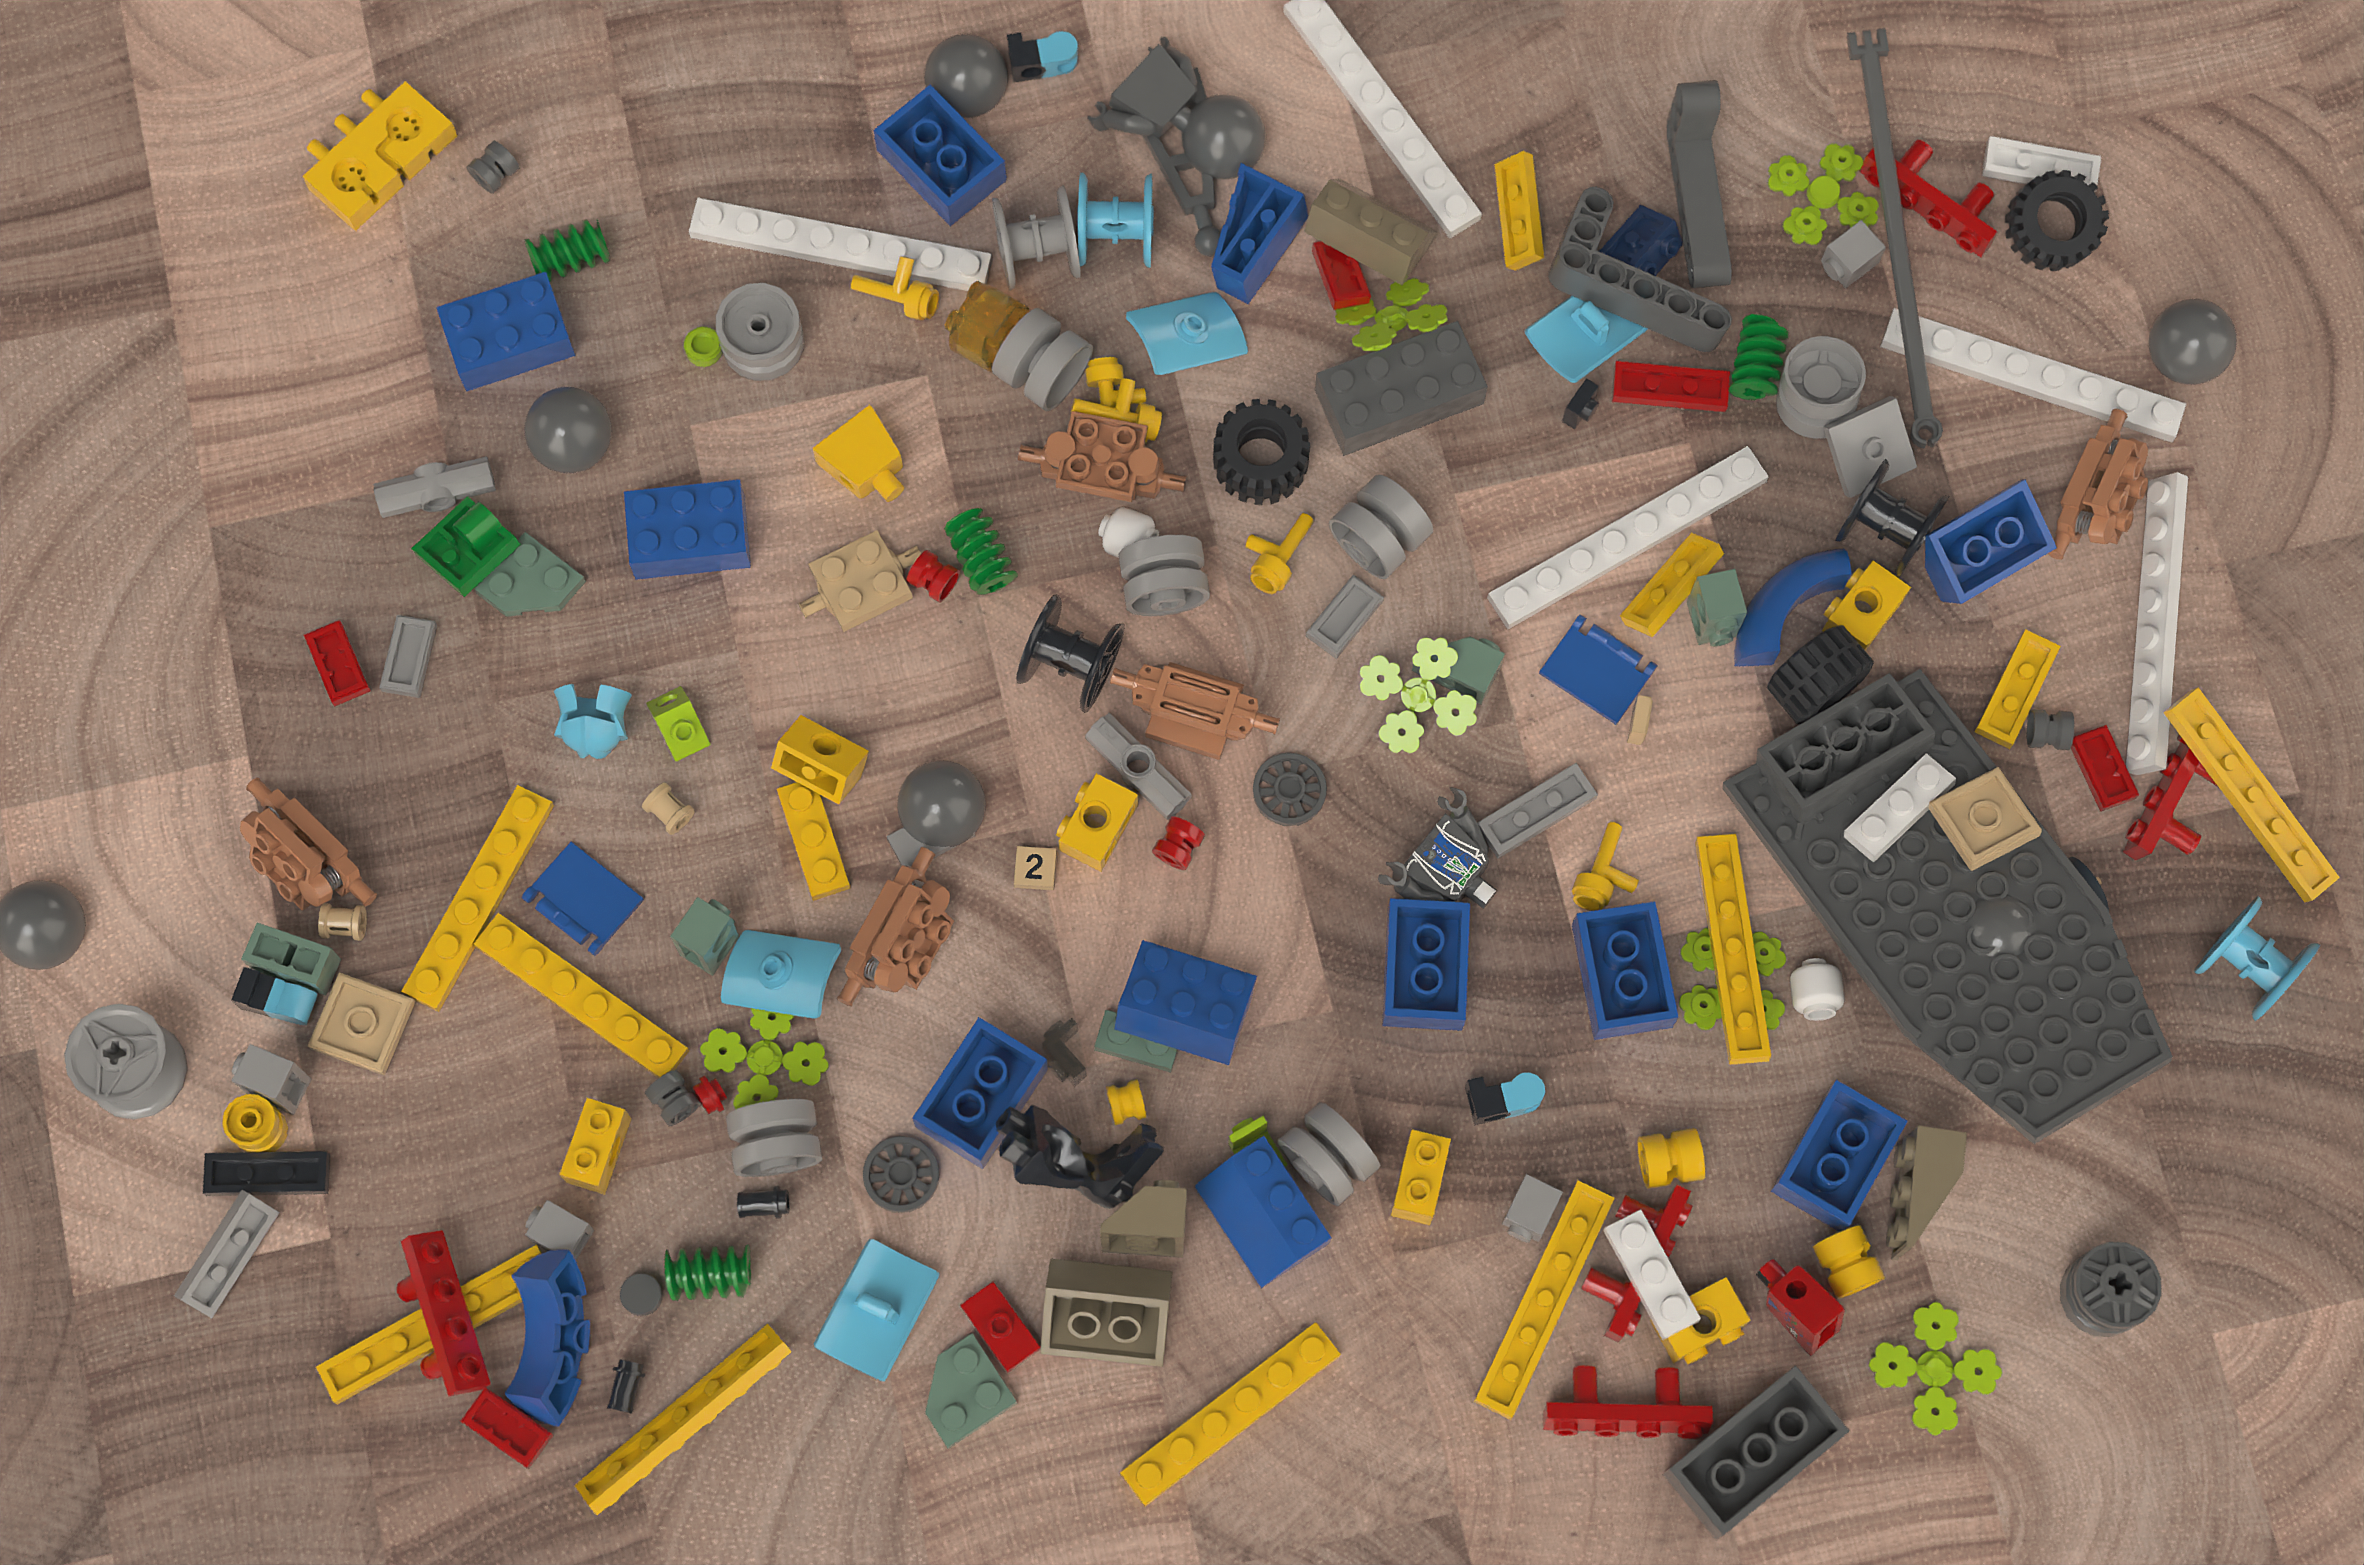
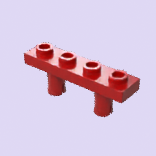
M1919 139L1916 140L1899 161L1895 159L1902 207L1914 210L1924 217L1933 229L1944 231L1955 239L1963 250L1975 253L1982 258L1990 248L1998 231L1978 217L1993 199L1994 192L1987 185L1979 182L1964 200L1958 204L1917 175L1932 156L1933 149L1926 142ZM1873 147L1866 155L1860 173L1865 176L1871 185L1880 188Z
M2179 734L2177 740L2180 744L2175 754L2171 753L2167 757L2166 769L2160 770L2163 776L2158 786H2153L2143 800V806L2146 808L2141 818H2137L2126 832L2125 838L2129 841L2123 853L2134 860L2152 854L2160 838L2186 855L2191 854L2201 840L2202 835L2174 819L2173 812L2194 773L2215 786L2217 784Z
M1676 1184L1664 1208H1660L1658 1211L1625 1195L1615 1217L1623 1219L1642 1210L1669 1259L1676 1244V1241L1670 1239V1236L1676 1225L1683 1228L1693 1205L1687 1203L1691 1191ZM1591 1267L1581 1289L1614 1305L1612 1309L1615 1310L1604 1336L1617 1343L1622 1340L1625 1334L1632 1337L1642 1317V1314L1636 1312L1641 1299L1631 1281L1626 1280L1625 1283H1622Z
M443 1230L407 1236L400 1242L410 1275L398 1282L396 1289L399 1298L404 1302L419 1300L434 1352L421 1360L420 1368L422 1374L430 1380L442 1377L448 1397L485 1389L491 1385Z
M1581 1365L1573 1368V1402H1547L1543 1412V1430H1553V1433L1558 1436H1574L1578 1434V1431H1595V1435L1599 1437H1615L1620 1432H1636V1436L1641 1438H1656L1661 1436V1433H1677V1436L1682 1439H1697L1702 1437V1434H1708L1713 1423L1712 1406L1680 1404L1679 1369L1672 1367H1663L1655 1370V1405L1598 1402L1597 1368L1595 1366Z

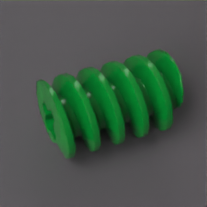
M587 219L582 220V232L580 233L573 224H569L567 237H564L558 229H554L552 242L541 233L539 234V246L537 247L529 238L524 239L536 275L546 272L550 282H552L553 269L564 278L567 274L568 264L576 273L581 272V260H584L590 268L595 267L596 255H599L605 263L610 262V254L598 220L595 228Z
M1760 314L1747 315L1742 319L1741 341L1737 345L1738 355L1734 360L1735 370L1731 375L1733 383L1729 386V392L1740 399L1758 400L1778 393V386L1772 382L1781 379V372L1775 368L1783 366L1784 360L1779 354L1786 352V345L1782 341L1789 337V331L1779 326L1775 319Z
M974 508L953 517L946 523L944 530L946 536L952 538L950 541L952 549L958 551L956 556L958 562L964 565L962 568L964 575L970 578L968 581L970 589L976 591L978 595H986L1004 588L1014 581L1018 574L1015 570L1004 572V569L1012 563L1010 557L998 558L1006 550V547L1002 543L992 545V542L999 538L997 530L986 532V529L993 524L992 517L980 518L979 516L982 514L983 509Z
M733 1245L729 1246L725 1258H721L717 1246H713L709 1259H705L701 1248L696 1247L693 1259L688 1260L684 1248L679 1249L676 1260L671 1259L669 1251L666 1249L664 1260L665 1283L671 1300L678 1301L683 1289L689 1300H695L699 1288L705 1299H711L716 1287L722 1298H728L732 1286L739 1298L744 1297L748 1285L751 1284L750 1246L745 1245L742 1257L737 1256Z

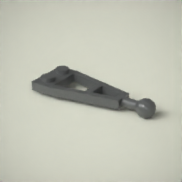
M1198 67L1193 68L1197 80V94L1195 101L1189 107L1190 110L1200 101L1207 98ZM1153 134L1150 136L1142 135L1184 214L1194 213L1199 230L1194 241L1196 249L1204 256H1214L1221 231L1213 227L1208 211L1214 209L1213 176L1202 172L1203 194L1190 197L1177 173L1194 168L1185 153L1168 156L1159 137Z

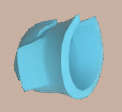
M574 684L564 685L554 690L560 709V717L554 736L563 739L564 743L576 751L580 758H586L588 755L596 759L605 758L618 745L619 741L628 739L623 716L632 696L631 693L602 684L600 685L597 699L577 697Z

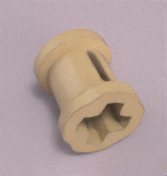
M662 783L656 787L642 804V808L647 813L652 812L666 825V831L670 835L679 832L695 813L690 805L685 806L671 793V787L667 783Z
M329 903L321 905L318 920V932L321 938L328 939L330 935L353 936V939L358 941L363 940L367 924L365 906L356 905L355 909L333 908Z

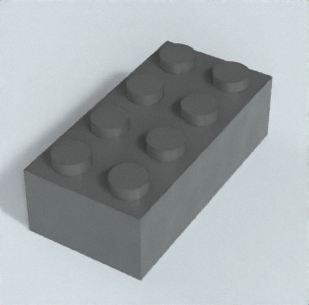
M1458 321L1317 372L1315 382L1316 395L1343 456L1483 405L1488 388Z
M1794 1366L1663 1473V1475L1717 1540L1837 1443L1850 1430L1798 1367Z

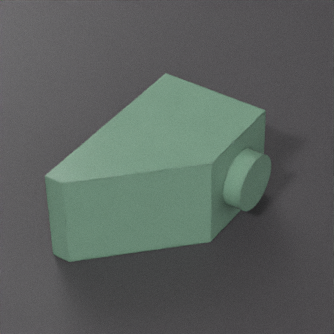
M1467 637L1448 643V647H1452L1457 651L1458 660L1450 667L1451 673L1448 677L1441 678L1437 676L1431 681L1450 690H1457L1461 695H1472L1476 702L1482 705L1503 664L1505 653L1501 652L1499 646L1494 642L1484 638L1477 640L1473 637ZM1432 655V659L1437 661L1438 656ZM1413 664L1412 671L1420 675V667Z

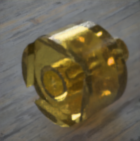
M975 281L970 286L966 299L959 310L954 309L951 311L946 319L945 329L950 332V350L981 368L992 372L993 362L1002 343L1020 319L1030 311L1029 307L989 284Z

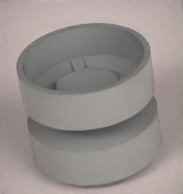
M1034 308L1020 319L1002 343L993 362L992 372L1014 389L1026 384L1024 388L1025 397L1043 410L1050 411L1067 397L1082 377L1088 366V361L1091 359L1093 346L1071 330L1065 331L1060 335L1061 323L1042 309Z
M1828 336L1812 337L1797 344L1787 356L1776 396L1777 411L1784 424L1799 435L1821 439L1826 438L1823 426L1856 412L1866 378L1865 365L1859 353L1843 340Z
M1375 475L1357 493L1359 505L1348 502L1329 521V528L1339 545L1356 563L1373 576L1387 579L1405 561L1404 550L1415 551L1433 533V525L1420 504L1404 488L1386 476Z

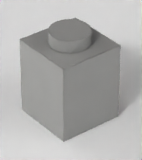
M1861 220L1827 246L1821 262L1827 275L1832 280L1839 281L1846 289L1880 263L1886 246Z
M1526 1174L1502 1225L1509 1227L1508 1233L1518 1240L1530 1243L1531 1239L1539 1242L1563 1192Z
M546 1200L543 1207L537 1206L530 1214L526 1222L528 1231L525 1235L533 1243L547 1251L570 1250L574 1259L577 1260L593 1234L594 1229L587 1222Z

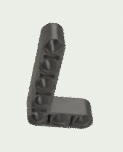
M1717 80L1678 83L1667 119L1668 149L1688 279L1692 289L1730 285L1732 277L1731 260L1711 140L1721 108L1720 88Z
M1589 187L1585 189L1569 218L1549 269L1548 278L1550 283L1562 292L1585 302L1591 301L1601 309L1702 352L1715 350L1731 325L1732 318L1730 312L1714 301L1596 251L1614 202L1612 196L1603 188Z

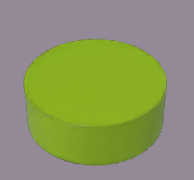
M697 327L691 330L685 337L684 350L688 360L694 365L708 367L718 362L723 353L714 329Z

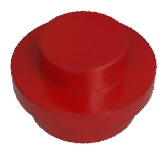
M705 1075L700 1077V1082L692 1088L707 1114L709 1115L715 1110L719 1113L725 1110L721 1102L725 1101L727 1096L717 1079L714 1078L708 1081Z

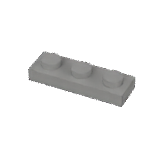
M1577 763L1477 823L1480 826L1485 841L1497 859L1596 800L1598 794Z
M241 1190L174 1297L212 1318L280 1212Z

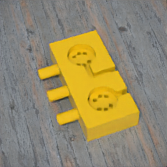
M406 81L385 100L379 97L372 89L364 91L361 100L373 111L358 125L345 114L338 115L334 120V125L346 136L331 150L326 148L318 139L311 140L307 145V150L319 160L302 176L308 189L354 231L358 230L404 187L400 178L401 174L410 181L431 161L428 155L429 151L437 156L458 136L453 123Z

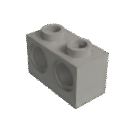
M249 1044L245 1053L241 1052L238 1055L232 1068V1074L234 1075L232 1082L246 1094L259 1095L267 1099L276 1108L292 1115L295 1114L311 1081V1078L294 1062L252 1044Z

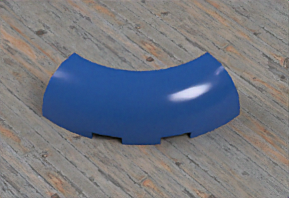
M1845 548L1826 550L1803 557L1773 575L1759 589L1746 608L1747 614L1736 636L1734 667L1773 665L1780 653L1782 627L1790 612L1799 603L1802 604L1816 595L1845 588L1852 574L1849 556Z
M564 1249L550 1250L537 1255L524 1263L512 1275L520 1292L525 1312V1341L517 1372L504 1393L525 1414L553 1426H560L575 1400L582 1381L576 1378L582 1353H588L590 1341V1320L584 1319L582 1296L587 1294L586 1287L576 1260L570 1250Z

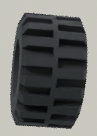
M2053 170L2032 179L2016 193V197L2011 200L2008 206L2010 212L2005 215V223L2009 224V229L2005 231L2007 239L2012 238L2014 244L2010 246L2013 252L2020 251L2024 255L2020 260L2028 264L2032 261L2036 263L2034 268L2043 270L2049 267L2050 271H2059L2064 267L2068 269L2091 255L2102 243L2100 239L2106 235L2108 229L2104 222L2109 219V210L2103 211L2102 209L2106 199L2104 195L2097 197L2094 192L2099 187L2094 182L2089 185L2084 183L2086 176L2080 173L2075 177L2071 176L2070 170H2062L2058 174ZM2056 201L2065 205L2071 211L2075 220V230L2072 238L2067 241L2054 240L2041 230L2038 223V210L2043 202Z
M1252 399L1251 406L1246 407L1245 403L1242 402L1236 405L1235 414L1229 410L1224 415L1223 423L1219 422L1216 428V437H1214L1213 466L1214 470H1217L1216 477L1219 483H1226L1225 491L1231 496L1238 492V500L1246 503L1248 498L1255 499L1254 505H1263V499H1269L1270 503L1274 504L1279 502L1280 494L1288 498L1293 494V487L1299 488L1302 484L1309 462V433L1307 427L1302 428L1303 420L1298 414L1291 417V408L1284 404L1280 409L1276 407L1275 400L1268 399V404L1264 405L1260 404V399ZM1267 439L1276 443L1284 454L1273 464L1259 466L1246 461L1239 453V449L1248 441Z
M1844 626L1832 627L1813 638L1785 661L1771 677L1767 689L1795 723L1800 725L1846 697L1866 678L1874 661Z

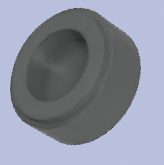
M642 1273L632 1275L621 1286V1303L633 1315H650L658 1309L662 1302L661 1286L650 1275Z

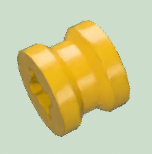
M1137 1079L1130 1080L1126 1086L1117 1087L1114 1084L1106 1086L1115 1126L1123 1124L1128 1118L1135 1117L1138 1120L1146 1118L1145 1106Z

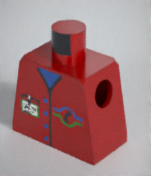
M1771 1259L1757 1272L1756 1276L1769 1289L1766 1306L1810 1356L1841 1330L1845 1309L1801 1266L1797 1265L1787 1273L1775 1259Z

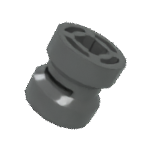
M493 140L485 148V154L481 158H475L466 168L481 187L493 194L501 187V180L505 176H512L520 166L505 147Z
M2031 709L2026 730L2028 747L2042 749L2048 744L2053 745L2057 750H2070L2074 737L2073 712L2058 711L2056 714L2049 716L2045 710Z
M678 1070L670 1071L661 1076L645 1091V1095L650 1102L658 1105L662 1110L661 1117L668 1126H674L685 1120L701 1104L694 1092L686 1090L684 1087L685 1080Z

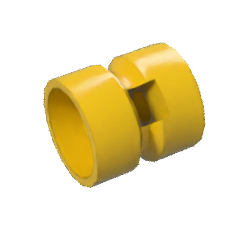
M246 1094L239 1096L230 1102L224 1111L222 1124L225 1134L245 1152H275L282 1147L287 1138L288 1126L286 1118L267 1099L259 1095Z
M1695 1128L1672 1131L1669 1138H1665L1661 1133L1638 1137L1637 1148L1640 1170L1647 1189L1669 1186L1674 1178H1677L1680 1183L1704 1180V1154L1699 1134Z
M1861 1225L1839 1232L1812 1246L1821 1267L1829 1268L1831 1271L1827 1280L1836 1299L1857 1293L1885 1279L1877 1258L1867 1254L1870 1243Z

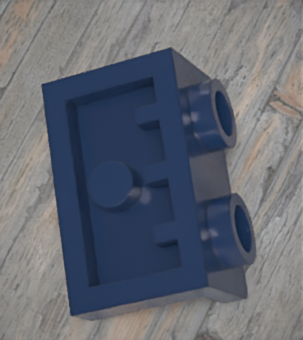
M1640 204L1599 252L1656 276L1666 263L1678 253L1683 245V241L1675 219Z

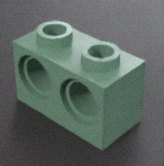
M1735 569L1696 578L1687 600V606L1698 645L1710 643L1712 647L1722 646L1732 642L1733 638L1737 636L1747 614V609Z
M697 897L670 936L679 955L713 976L739 939L738 932L734 926L735 921L729 916L731 911L714 899H710L707 903Z
M258 922L241 958L250 969L257 970L261 974L305 987L325 996L341 962V958L330 947Z

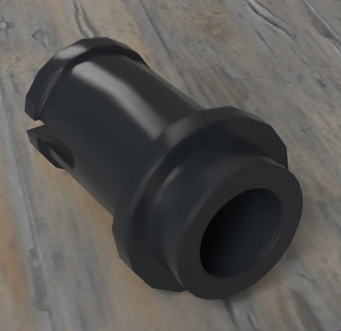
M774 1186L772 1191L738 1192L737 1210L739 1218L775 1215L776 1219H781L782 1214H789L790 1211L788 1190H781L779 1186Z
M619 1359L618 1367L613 1366L612 1371H616L607 1408L633 1413L632 1408L640 1377L645 1378V1373H642L643 1364Z

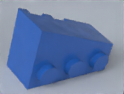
M1240 163L1235 192L1230 198L1229 213L1226 223L1221 230L1211 268L1217 289L1249 305L1309 215L1303 193Z

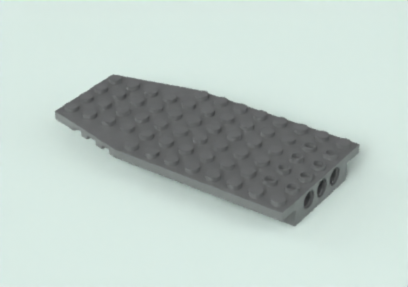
M1921 669L1898 682L1889 673L1757 749L1756 764L1724 781L1723 790L1903 1035L2030 1142L2036 1144L2171 1063L2173 1056L2153 1011L2149 1009L2146 1003L2141 983L2131 969L2126 949L2122 940H2119L2112 926L2113 920L2108 909L2023 800L2022 802L2042 829L2041 835L1973 871H1970L1930 810L1874 862L1844 838V831L1926 753L1956 778L1955 785L1948 792L1997 768ZM2002 894L1999 897H1988V895ZM2009 895L2025 904L2016 903L2029 916L2028 928L2031 927L2034 916L2036 934L2026 940L2023 953L2018 956L2001 954L1992 958L1986 955L1991 953L1996 947H1976L1971 941L1974 925L1969 928L1966 936L1964 923L1974 915L1976 910L1975 902L1977 900L2003 899ZM1971 907L1970 913L1966 916L1967 911Z

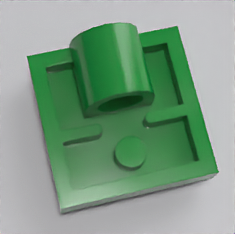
M467 496L411 549L421 561L465 597L521 544L512 533L501 525L488 508L480 502L475 503Z

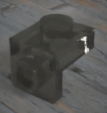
M1071 1018L1065 1024L1061 1020L1056 1022L1045 1032L1043 1037L1046 1040L1042 1043L1043 1052L1051 1060L1048 1063V1067L1062 1083L1068 1079L1075 1087L1087 1075L1086 1068L1065 1045L1078 1032V1024Z

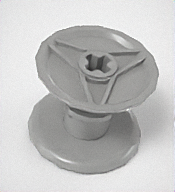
M1064 185L1060 186L1057 190L1059 215L1036 219L1034 214L1029 215V220L1006 224L1000 200L992 198L997 241L1009 291L1016 285L1013 261L1036 258L1037 262L1043 261V256L1066 252L1071 274L1075 278H1081L1074 226Z
M124 1004L100 1007L82 1018L69 1035L64 1054L67 1075L78 1091L92 1100H96L100 1107L115 1117L133 1120L153 1116L169 1106L183 1088L187 1072L185 1051L176 1036L158 1025L153 1016L139 1007Z

